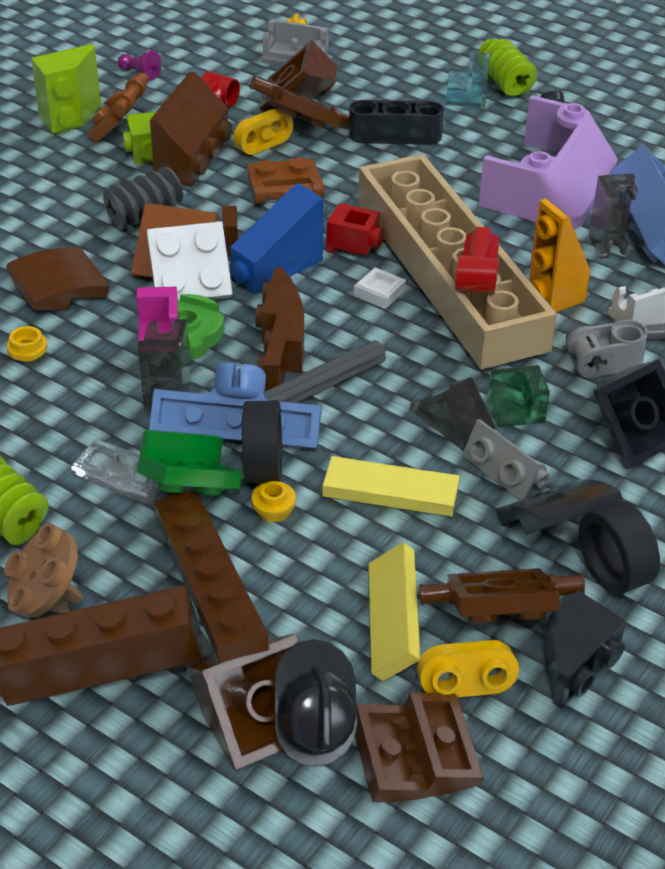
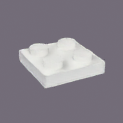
M222 221L147 229L154 287L177 286L178 301H180L181 294H196L212 300L232 298L233 293Z

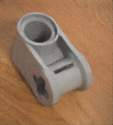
M621 320L616 323L597 326H583L571 332L567 338L566 347L569 353L577 358L579 373L585 378H597L616 374L630 367L643 364L648 332L642 323L634 320Z

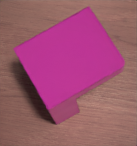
M177 286L137 288L139 348L179 347Z

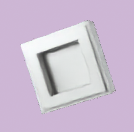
M374 267L354 285V296L386 309L405 291L406 280Z

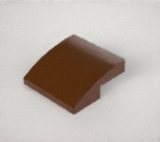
M81 247L55 248L31 253L7 263L6 271L33 310L68 311L72 298L106 299L110 287Z
M410 692L404 705L357 704L355 737L372 802L410 801L445 795L480 785L483 781L484 776L456 694L442 695L440 693Z

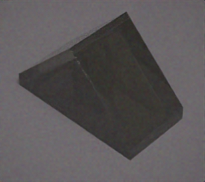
M472 377L442 386L410 404V410L462 451L466 447L477 419L482 420L488 426L497 430Z

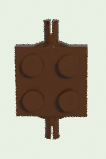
M256 75L251 79L249 88L261 92L270 98L268 104L278 108L279 111L293 117L299 116L322 129H325L327 124L337 128L339 125L347 129L349 128V115L337 110L336 107L332 106L329 108L317 101L280 87L276 82L266 81Z
M540 568L447 574L448 583L419 584L421 605L449 603L456 606L461 617H468L469 621L480 623L494 621L497 619V615L516 613V616L521 619H539L545 617V611H560L559 595H571L577 590L585 593V581L582 574L554 576V574H545Z

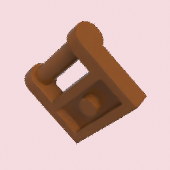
M298 157L288 161L276 162L263 160L258 163L247 164V176L255 205L266 204V200L280 199L294 185L299 183L324 199L323 180L319 177L314 158Z

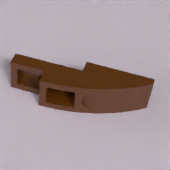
M275 267L271 282H264L263 304H258L256 310L255 325L258 328H262V344H264V353H266V355L260 354L257 366L266 374L264 391L283 383L286 372L302 373L304 364L303 304L298 289L282 267Z

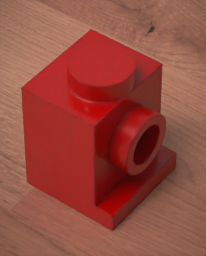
M339 203L327 221L326 252L334 253L337 248L352 254L368 255L372 248L379 249L384 237V228L380 227V212Z

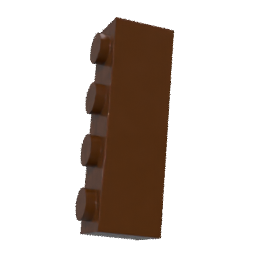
M186 585L0 628V694L7 706L204 661L200 625Z

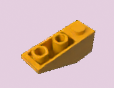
M546 198L539 200L538 214L535 222L536 230L531 254L532 261L529 281L552 309L558 312L586 301L590 268L570 218Z

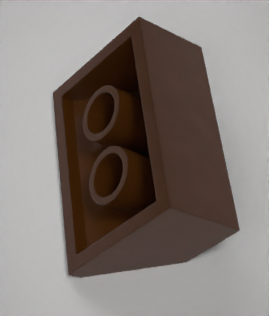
M189 72L150 119L154 171H158L161 167H169L175 172L181 185L193 187L199 177L205 174L207 166L212 159L218 156L223 144L231 138L232 123L228 121V107L195 72Z

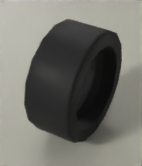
M278 400L245 401L242 413V459L245 482H281L283 451L280 402Z
M617 500L582 516L578 525V541L581 554L589 572L602 588L609 593L621 595L655 580L660 571L658 543L650 524L637 508L629 502Z

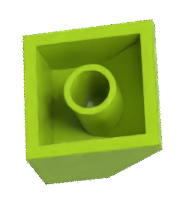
M89 44L32 57L31 62L38 113L51 133L54 134L84 126L101 105L95 46Z

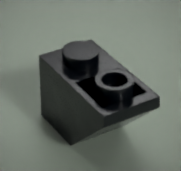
M579 590L560 606V611H554L548 617L543 646L552 702L560 709L575 695L582 697L592 686L596 674L604 666L612 668L618 662L625 649L622 637L626 620Z

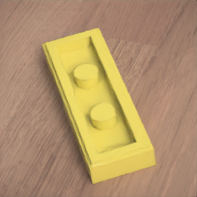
M332 456L324 479L322 496L453 517L460 476Z
M402 542L369 563L371 674L381 681L387 680L420 661L414 549L405 542Z

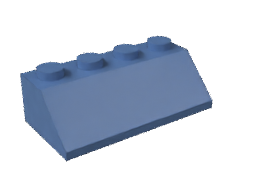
M643 144L611 170L617 183L613 188L617 195L625 202L622 206L624 211L636 222L632 225V228L640 239L645 242L642 248L646 255L654 263L660 260L665 265V165Z

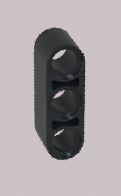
M357 100L349 106L348 136L352 141L362 144H436L442 140L444 107L434 101Z

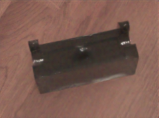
M633 173L598 176L588 237L599 259L609 258V245L617 246L622 255L627 253L628 242L625 238L630 205L631 200H635L638 194Z
M176 319L171 326V332L166 334L158 333V321H152L147 327L144 340H139L138 354L144 410H152L154 389L190 392L192 384L188 323L185 319Z

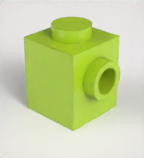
M156 112L126 115L128 132L122 133L125 152H131L134 165L153 163L150 119Z

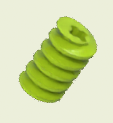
M492 38L486 40L481 45L477 54L478 64L506 95L511 97L519 96L528 92L537 80V68L512 42L507 39Z
M0 456V535L11 545L19 546L35 536L41 522L46 517L49 504L42 493H38L32 484H29L22 475L18 474Z

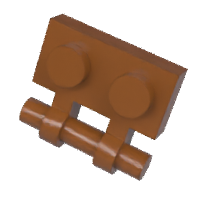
M138 73L137 76H132L126 83L125 90L120 92L115 90L104 101L105 105L93 115L91 120L94 122V125L87 134L96 143L131 111L136 101L147 90L148 76L145 73Z

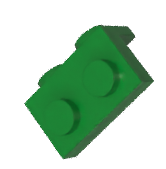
M146 429L143 432L137 473L156 481L157 489L182 493L184 486L195 487V491L200 493L220 495L222 488L240 489L242 478L241 471L219 463L223 439L220 436Z

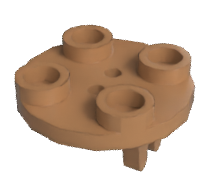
M46 523L22 551H14L9 556L4 567L5 575L10 577L7 593L9 610L25 618L39 617L48 610L60 614L69 612L67 601L73 603L82 601L81 592L70 584L77 564L78 547L72 534L51 523Z

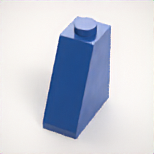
M300 183L294 185L231 246L230 271L232 278L256 294L263 290L265 281L271 282L275 267H282L289 276H292L323 261L324 199Z

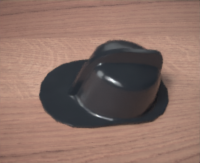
M316 639L298 642L284 653L276 668L274 680L275 728L278 742L289 757L300 764L317 767L333 763L346 753L354 740L357 726L356 680L352 664L344 652L330 642Z

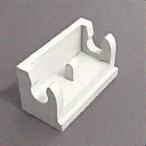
M625 286L619 287L614 291L612 306L609 307L608 314L616 322L634 320L643 325L665 323V287L652 289L648 293L641 295L634 293L625 300Z

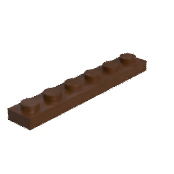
M197 491L172 492L164 498L153 500L156 518L219 663L270 650L268 633Z

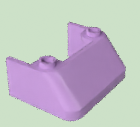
M531 95L528 105L524 145L558 154L556 157H553L546 152L535 151L525 156L519 164L486 155L483 158L479 207L536 222L539 200L546 198L570 218L574 229L579 228L583 225L612 179L611 170L617 165V156L590 112L582 105L576 103L566 104Z

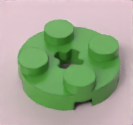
M181 294L180 301H178L179 347L154 349H161L174 354H183L189 359H199L206 355V349L216 345L223 337L225 331L224 315L219 312V305L208 297L196 294Z

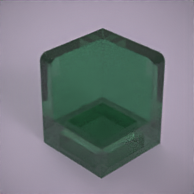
M539 365L493 369L490 372L487 401L498 427L546 422L550 390Z

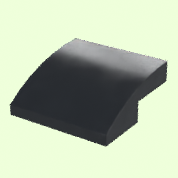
M581 479L496 509L501 525L520 519L524 532L528 535L583 515L617 500H622L623 497L620 490L607 483L593 479Z

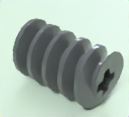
M161 167L158 171H150L145 176L139 175L133 180H125L121 185H111L108 189L104 190L103 201L110 219L117 229L122 231L126 228V220L132 226L139 223V216L142 219L145 203L176 207L175 200L181 202L184 193L175 172L169 167Z

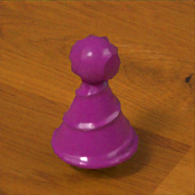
M150 50L135 58L129 54H122L118 57V67L123 71L132 68L138 73H145L149 81H153L160 74L161 58L155 50Z

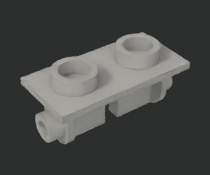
M477 419L462 456L519 500L527 498L531 487L542 488L547 484L550 475L546 472L547 468L545 465L534 460L503 437L499 431L491 428L482 420Z

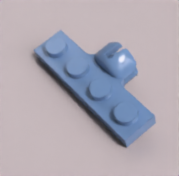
M226 362L216 368L214 387L210 393L200 394L154 389L149 429L220 436L226 440L242 441L244 402L270 401L266 399L264 393L266 374L260 367L244 363L241 371L240 366L235 365L236 362ZM280 402L282 445L318 449L322 406Z

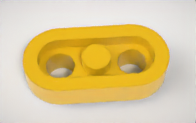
M271 109L245 119L238 124L234 131V145L242 152L254 155L282 144L290 137L293 131V119L290 115L278 109Z
M486 640L442 644L429 648L421 655L420 661L417 664V674L426 693L456 694L457 698L498 694L509 689L518 678L519 664L511 648L501 641ZM502 668L498 673L488 676L492 669ZM444 673H453L447 680H438Z

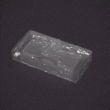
M95 439L72 464L74 477L149 504L160 490L156 488V481L137 473L139 454Z

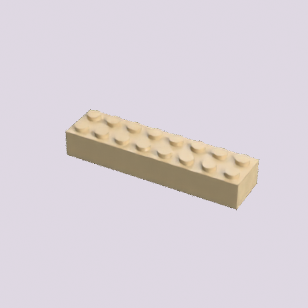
M424 154L359 167L358 204L361 208L380 212V227L384 228L383 238L480 369L552 351L557 313L500 245L497 258L499 259L495 294L455 290L459 255H463L466 234L473 232L476 227L484 226Z

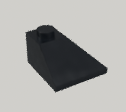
M660 359L630 367L599 382L594 388L593 393L625 469H630L664 451L665 371Z

